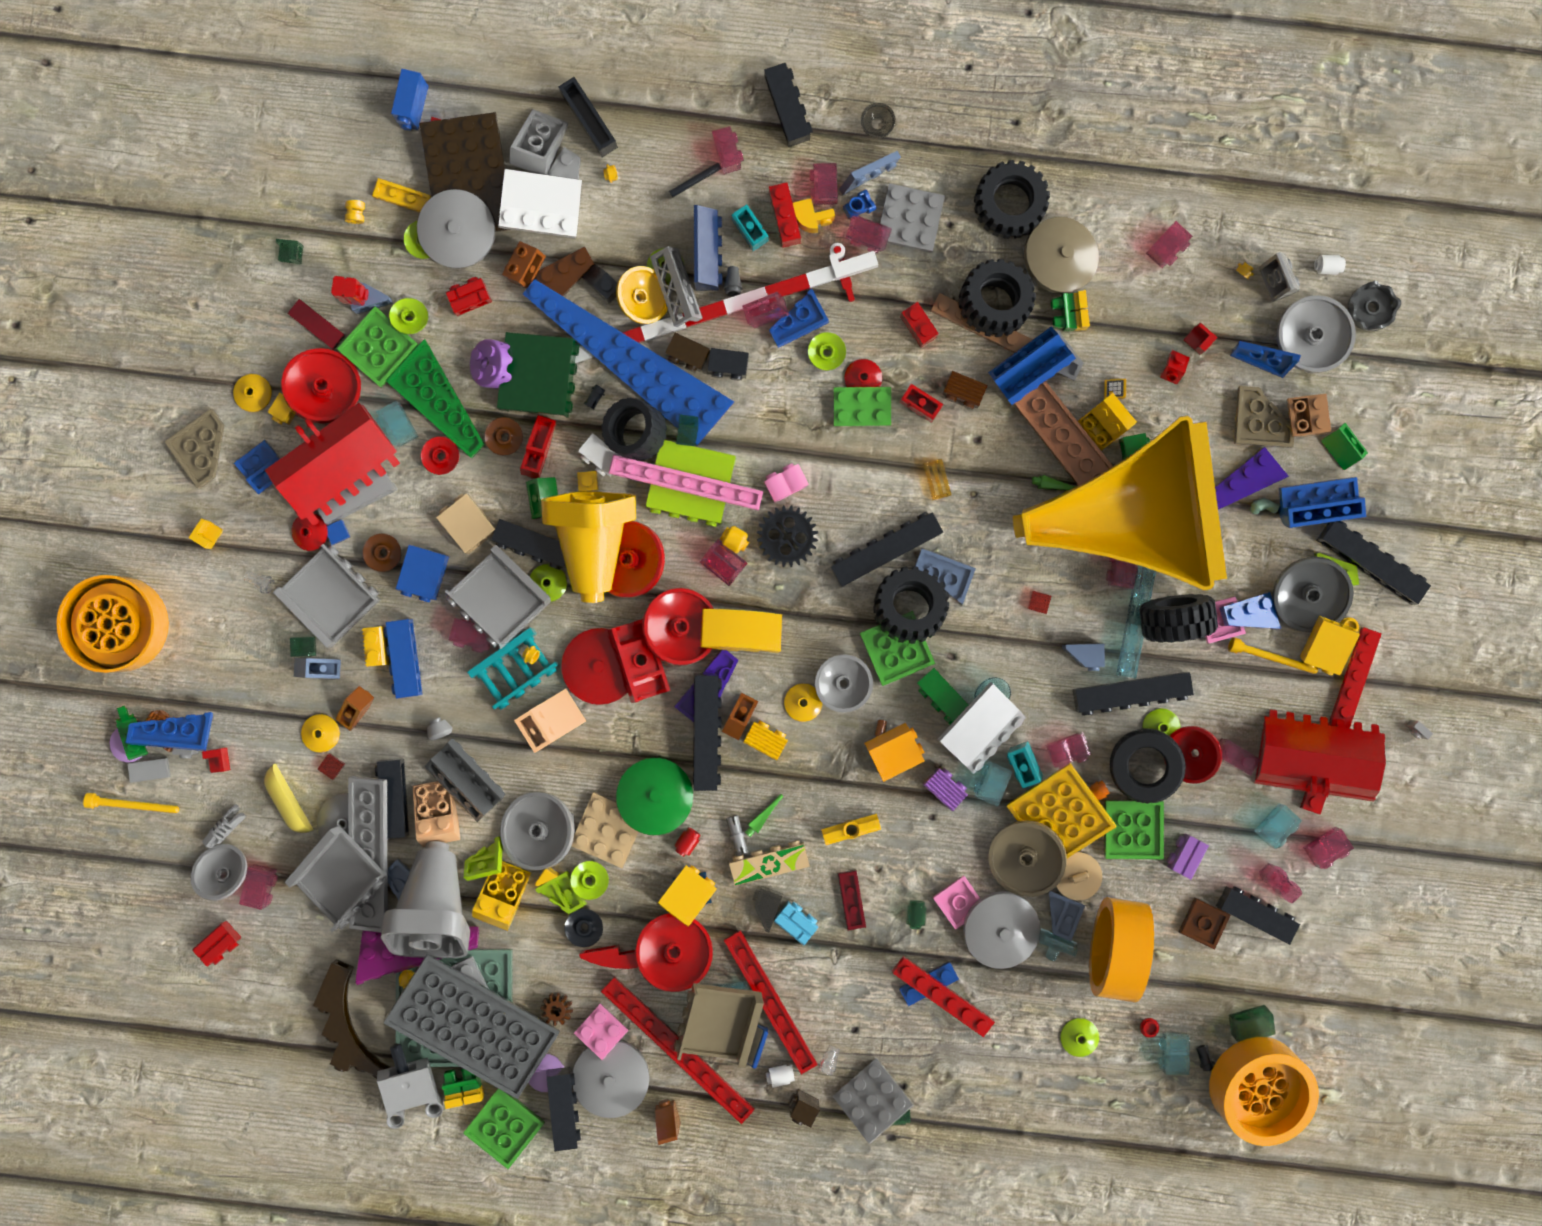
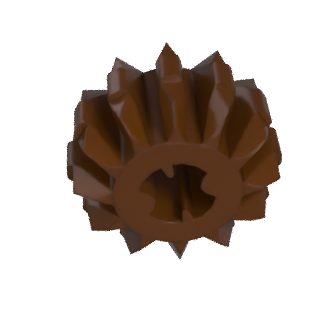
M557 992L556 998L554 994L550 993L549 999L544 998L543 1000L545 1005L540 1007L542 1011H545L541 1015L542 1018L548 1017L546 1023H550L553 1020V1026H556L558 1021L561 1025H564L565 1019L570 1020L571 1016L569 1013H573L574 1010L569 1007L573 1002L565 1001L568 997L567 995L560 998V992ZM554 1006H556V1008H559V1007H560V1008H561L560 1011H559V1012H558L557 1010L554 1011V1010H553Z

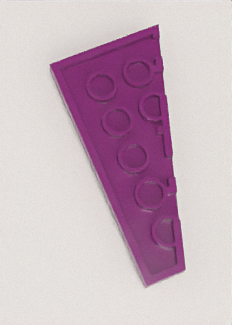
M469 927L468 950L478 948L479 927ZM362 930L355 983L356 985L363 984L367 980L379 979L383 975L395 974L417 967L424 958L392 954L382 941L381 932Z

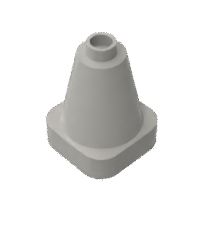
M431 841L426 843L425 849L417 852L396 909L388 910L384 913L381 939L389 952L398 956L424 958L428 953L435 958L465 957L468 954L470 929L465 917L462 915L456 856L449 851L447 843Z

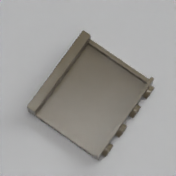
M693 983L691 991L687 993V1007L683 1008V1023H680L678 1027L679 1038L674 1042L677 1060H681L682 1053L737 1059L738 1067L746 1068L764 1005L762 993Z

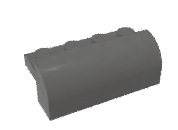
M453 738L425 765V768L476 822L489 813L506 795L502 788L490 778L489 774L482 770L475 759L469 756L463 750L461 744Z

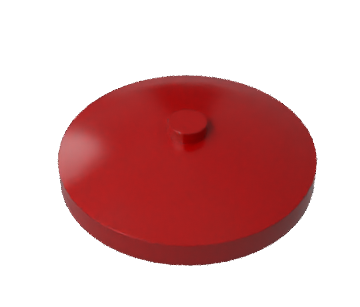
M316 348L301 352L290 360L282 375L281 387L286 404L297 416L304 420L309 418L313 423L324 424L333 422L354 407L360 398L361 380L356 367L347 357L330 349Z
M637 521L624 523L612 589L608 591L609 593L618 597H637L650 591L659 581L665 564L664 548L658 535L647 525Z
M685 588L670 589L655 597L646 608L642 621L644 640L651 652L660 660L672 665H688L703 659L712 648L701 647L702 610L714 609L711 603L698 592Z
M605 628L586 630L573 638L564 651L561 664L563 679L568 689L580 700L596 705L615 702L628 693L625 686L627 682L616 648L612 646L608 634L609 629Z
M670 913L656 917L649 922L641 931L635 947L636 964L643 978L653 987L666 992H681L692 988L693 983L698 984L707 974L713 957L712 942L703 925L694 919L689 927H687Z

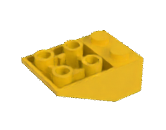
M502 861L501 873L487 877L473 907L472 917L508 931L531 872Z

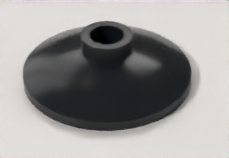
M578 909L572 912L565 922L566 937L575 946L590 947L597 943L602 936L603 922L600 916L593 910ZM584 923L587 924L588 929L583 930L581 925Z

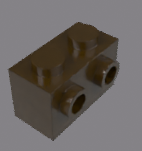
M675 332L665 355L668 357V361L676 365L678 363L686 365L685 369L695 373L696 371H702L710 354V348Z
M798 1089L796 1094L793 1093L788 1102L790 1104L788 1108L790 1110V1117L794 1123L801 1126L804 1124L811 1128L820 1112L819 1099Z

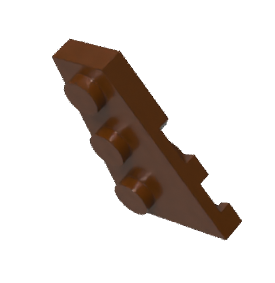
M583 247L539 270L536 277L540 283L564 296L577 281H580L594 263L586 247Z

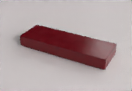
M300 299L287 313L333 350L345 337V334Z
M857 870L839 872L838 879L847 931L866 928Z

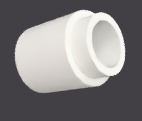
M1320 255L1314 262V269L1317 270L1318 274L1338 275L1344 272L1346 261L1340 255Z
M792 1065L768 1068L769 1072L766 1073L768 1085L772 1084V1088L788 1085L790 1082L795 1081Z

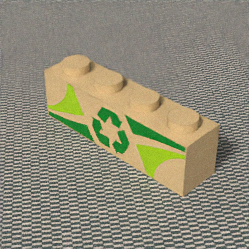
M799 840L789 842V846L781 847V845L770 847V851L762 852V850H756L751 852V856L744 857L742 854L732 857L733 860L729 861L734 885L737 886L810 867L804 842L800 843Z

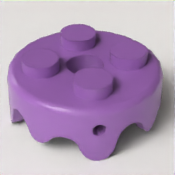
M484 339L472 350L470 372L473 380L479 386L498 388L501 383L511 380L512 376L507 372V366L512 363V358L507 352L510 348L507 343L493 339Z

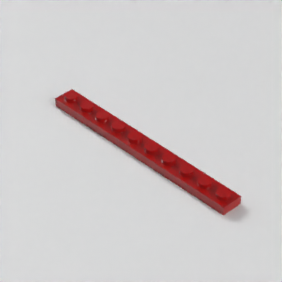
M1361 627L1360 635L1356 641L1328 723L1329 726H1336L1337 719L1345 720V728H1350L1382 633ZM1305 791L1300 808L1321 815L1326 797H1323V794L1316 793L1315 796L1310 795V792Z
M614 976L601 990L615 1006L740 1124L752 1114L755 1108L699 1055L682 1053L681 1060H677L674 1042L676 1039L678 1040L679 1036L618 978Z

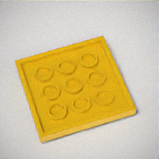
M1068 763L1007 804V808L1017 821H1035L1052 829L1061 839L1067 858L1116 828L1115 822L1071 763Z

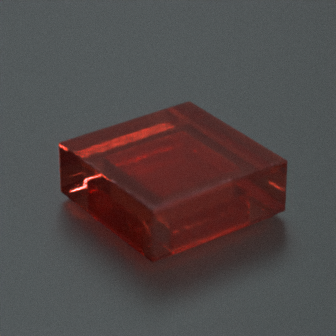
M1032 591L1027 609L1047 614L1052 596Z
M328 753L318 767V770L330 779L335 780L345 766V763L331 753Z

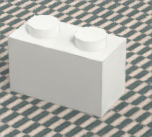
M593 433L579 449V453L582 454L580 458L588 465L591 462L596 465L595 470L603 477L606 474L611 477L609 469L613 455L621 456L610 450Z

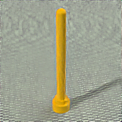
M1232 637L1228 645V651L1235 654L1245 652L1309 673L1316 674L1318 672L1317 667L1312 669L1305 666L1303 662L1245 645L1241 639Z
M87 792L83 800L84 808L91 809L100 805L166 813L179 812V807L174 805L100 798L96 793Z

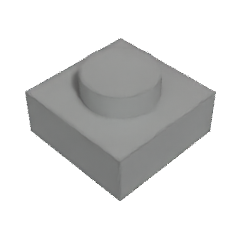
M1411 720L1406 725L1411 730L1410 733L1417 739H1429L1433 735L1420 721Z
M173 748L172 755H179V758H192V755L199 754L197 750Z

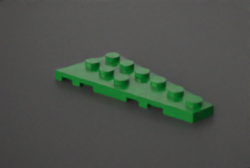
M424 339L386 382L470 458H473L485 444L428 342Z

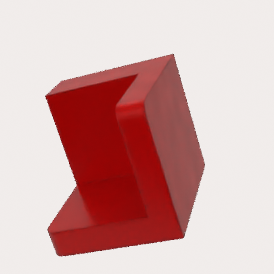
M1199 323L1184 338V342L1201 355L1218 337L1202 323Z
M227 748L202 751V758L209 761L211 773L231 770Z

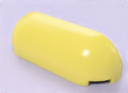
M276 764L272 765L265 774L264 785L286 825L298 833L313 831V827Z

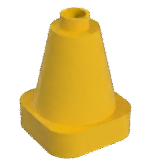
M578 491L541 499L542 524L553 525L556 528L572 591L580 593L582 602L595 603L604 601V592L612 589L624 523L636 520L635 495Z

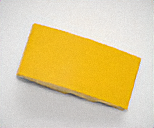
M728 609L702 610L701 647L735 652L739 650L781 652L782 614Z

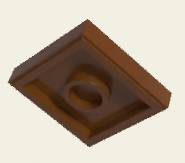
M1194 897L1179 929V933L1215 950L1231 915Z

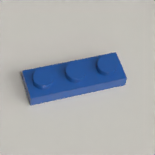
M950 961L928 972L946 986L959 980ZM908 984L899 988L908 1007L925 998L923 994Z

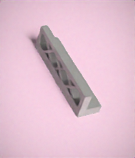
M667 246L650 256L674 327H679L687 321L697 322L703 319L679 249ZM662 256L665 258L663 268L660 267L658 259ZM667 273L671 275V281L669 285H667L665 282V277ZM673 290L677 293L676 302L671 300ZM681 308L685 317L678 320L677 312Z

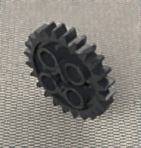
M783 505L782 511H779L776 507L775 514L769 511V519L763 517L762 519L765 521V524H759L762 531H757V534L762 535L761 538L757 539V542H762V545L758 548L765 549L762 555L769 554L768 561L774 558L775 565L780 561L782 562V567H785L788 562L790 567L793 566V562H796L799 566L800 559L806 562L805 555L812 556L813 554L810 549H816V546L812 543L818 542V539L813 537V535L818 534V531H813L816 524H810L812 517L806 519L807 512L805 511L803 514H800L799 507L796 511H793L792 505L789 510H786ZM785 519H793L795 525L792 528H786L784 526ZM776 523H780L787 534L792 533L791 539L799 548L798 550L794 549L788 539L783 540L784 534ZM777 530L780 536L778 539L772 540L768 536L769 532ZM803 533L806 536V541L798 543L795 539L797 534ZM789 545L791 553L783 555L780 552L781 546Z

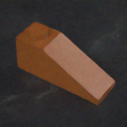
M662 1100L658 1102L655 1108L658 1145L678 1140L681 1124L675 1100Z

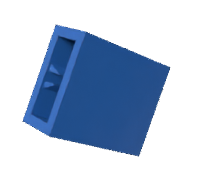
M401 69L391 114L402 129L412 131V129H419L429 86L420 72Z
M409 545L396 589L401 590V595L412 597V594L418 595L421 601L430 603V600H437L449 556Z

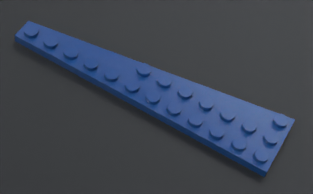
M534 279L523 292L525 297L652 407L660 411L667 420L696 445H699L734 404L733 400Z

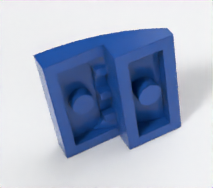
M263 440L235 461L234 464L246 477V481L257 494H260L273 484L265 469L277 462L280 457L270 444Z

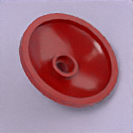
M1185 726L1177 729L1170 735L1179 745L1184 755L1186 768L1183 782L1191 784L1202 783L1217 773L1222 762V750L1218 740L1212 733L1198 726ZM1194 749L1198 750V756L1194 755Z

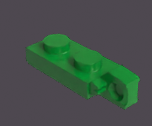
M125 705L117 708L120 718L116 719V726L127 759L130 761L147 755L146 746L125 743L129 724L137 723L138 720L134 714L129 715Z

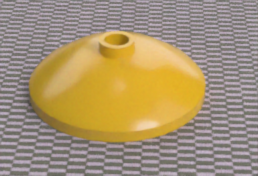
M637 266L627 270L620 277L616 288L617 301L622 312L629 319L639 324H651L660 320L666 314L668 307L654 269Z

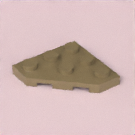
M1238 387L1234 444L1293 448L1294 437H1292L1290 422L1286 421L1279 409L1266 398L1264 392L1259 387Z
M214 409L208 410L164 441L197 489H201L216 477L225 425Z

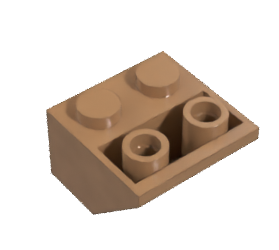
M1327 394L1287 399L1292 437H1308L1332 432Z

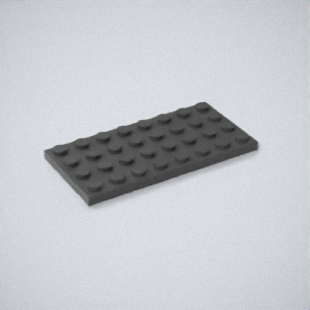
M428 953L383 1021L387 1026L516 1099L519 1098L560 1033L559 1029Z

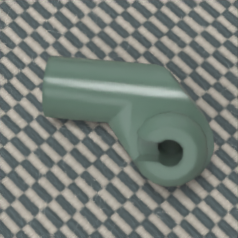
M1261 498L1251 504L1250 512L1256 515L1266 509L1275 514L1279 509V505L1266 498Z

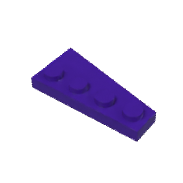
M1264 447L1215 486L1218 510L1289 476Z
M721 650L702 672L717 673L718 678L722 679V689L718 690V697H721L739 661L727 650ZM694 683L674 705L676 709L692 722Z

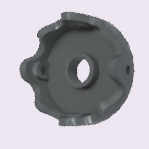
M1372 281L1359 287L1353 292L1348 302V312L1354 324L1365 331H1378L1389 326L1395 321L1396 313L1401 307V300L1396 297L1392 287L1379 284L1378 281ZM1369 303H1374L1376 305L1375 312L1369 311Z

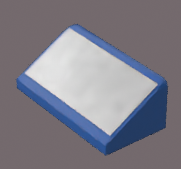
M759 1024L747 1064L754 1069L757 1068L768 1035V1027Z

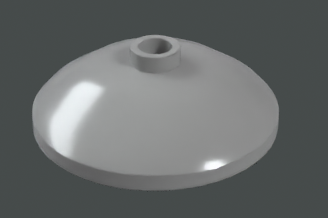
M837 655L826 660L819 668L815 678V689L821 702L831 710L851 712L862 707L869 699L873 689V678L867 665L859 658L851 655ZM843 679L847 681L845 687L840 686V681Z
M348 793L330 798L321 807L317 817V828L321 838L330 829L339 826L341 820L345 822V827H342L343 830L349 835Z
M220 844L207 849L198 857L192 868L191 885L193 890L203 899L210 901L221 900L232 895L241 886L246 877L247 861L245 855L237 847L229 844Z

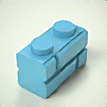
M787 901L774 917V922L804 946L818 929L817 919L811 914L806 916L801 912L803 908L796 902L790 903Z

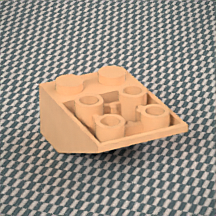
M567 689L514 721L534 753L586 722V719Z
M438 781L413 786L416 840L422 847H426V843L431 841L447 843L460 840L459 821L454 797Z

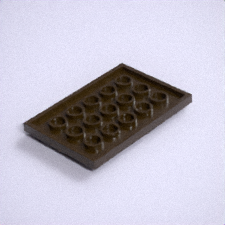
M492 112L419 123L431 198L446 190L454 189L470 192L481 199L489 208L494 218L495 232L510 230L499 228L505 164L497 113Z

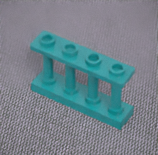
M534 628L527 629L507 643L502 649L497 650L467 672L471 678L477 677L481 679L497 701L492 706L494 710L498 708L500 710L504 709L510 704L508 702L513 697L518 699L526 693L524 690L527 687H535L541 683L540 678L544 675L549 677L557 671L556 667L559 664L557 662L550 664L534 642V636L537 635ZM522 644L528 645L529 648L535 646L540 651L538 661L544 670L536 676L518 652V647ZM507 655L513 657L529 680L520 687L503 664L502 658ZM491 666L498 669L513 691L504 698L487 675V669Z

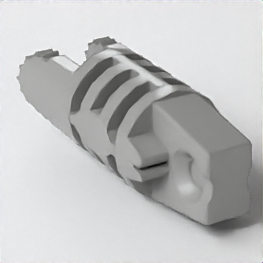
M237 804L233 805L214 827L209 830L208 835L202 841L205 847L212 848L220 844L246 817L244 813L237 814L240 810Z

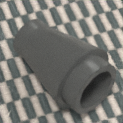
M730 266L727 268L724 284L725 294L727 296L740 295L743 289L739 268Z

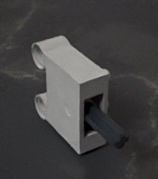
M395 1043L390 1047L395 1067L377 1071V1084L387 1113V1125L392 1129L400 1128L404 1124L405 1110L424 1104L425 1113L428 1117H439L443 1112V1097L437 1091L428 1057L407 1063L402 1045Z

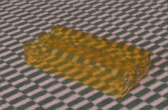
M942 459L923 463L932 501L952 496ZM936 464H939L941 476L946 491L945 494H943ZM929 466H932L936 485L939 492V495L937 496L935 494L934 486L932 483Z

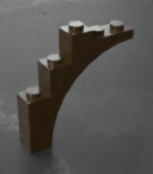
M336 959L331 963L313 1004L319 1012L330 1013L321 1034L329 1042H338L330 1065L340 1072H348L354 1066L357 1071L368 1072L377 1079V1071L391 1068V1066L374 1056L359 1039L353 1027L348 1008L349 981L354 967Z

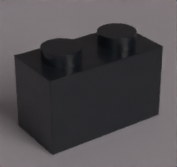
M711 348L708 374H712L711 377L714 378L730 376L731 380L742 381V378L746 379L749 353Z

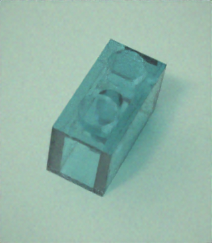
M398 401L376 411L379 416L376 419L381 428L385 427L388 433L386 437L392 445L394 444L399 448L419 437L401 403Z
M991 761L988 764H984L981 770L982 779L974 787L975 797L999 806L1013 771Z
M1279 803L1254 832L1270 847L1277 849L1286 843V838L1290 834L1295 833L1299 829V824L1302 820L1286 805Z

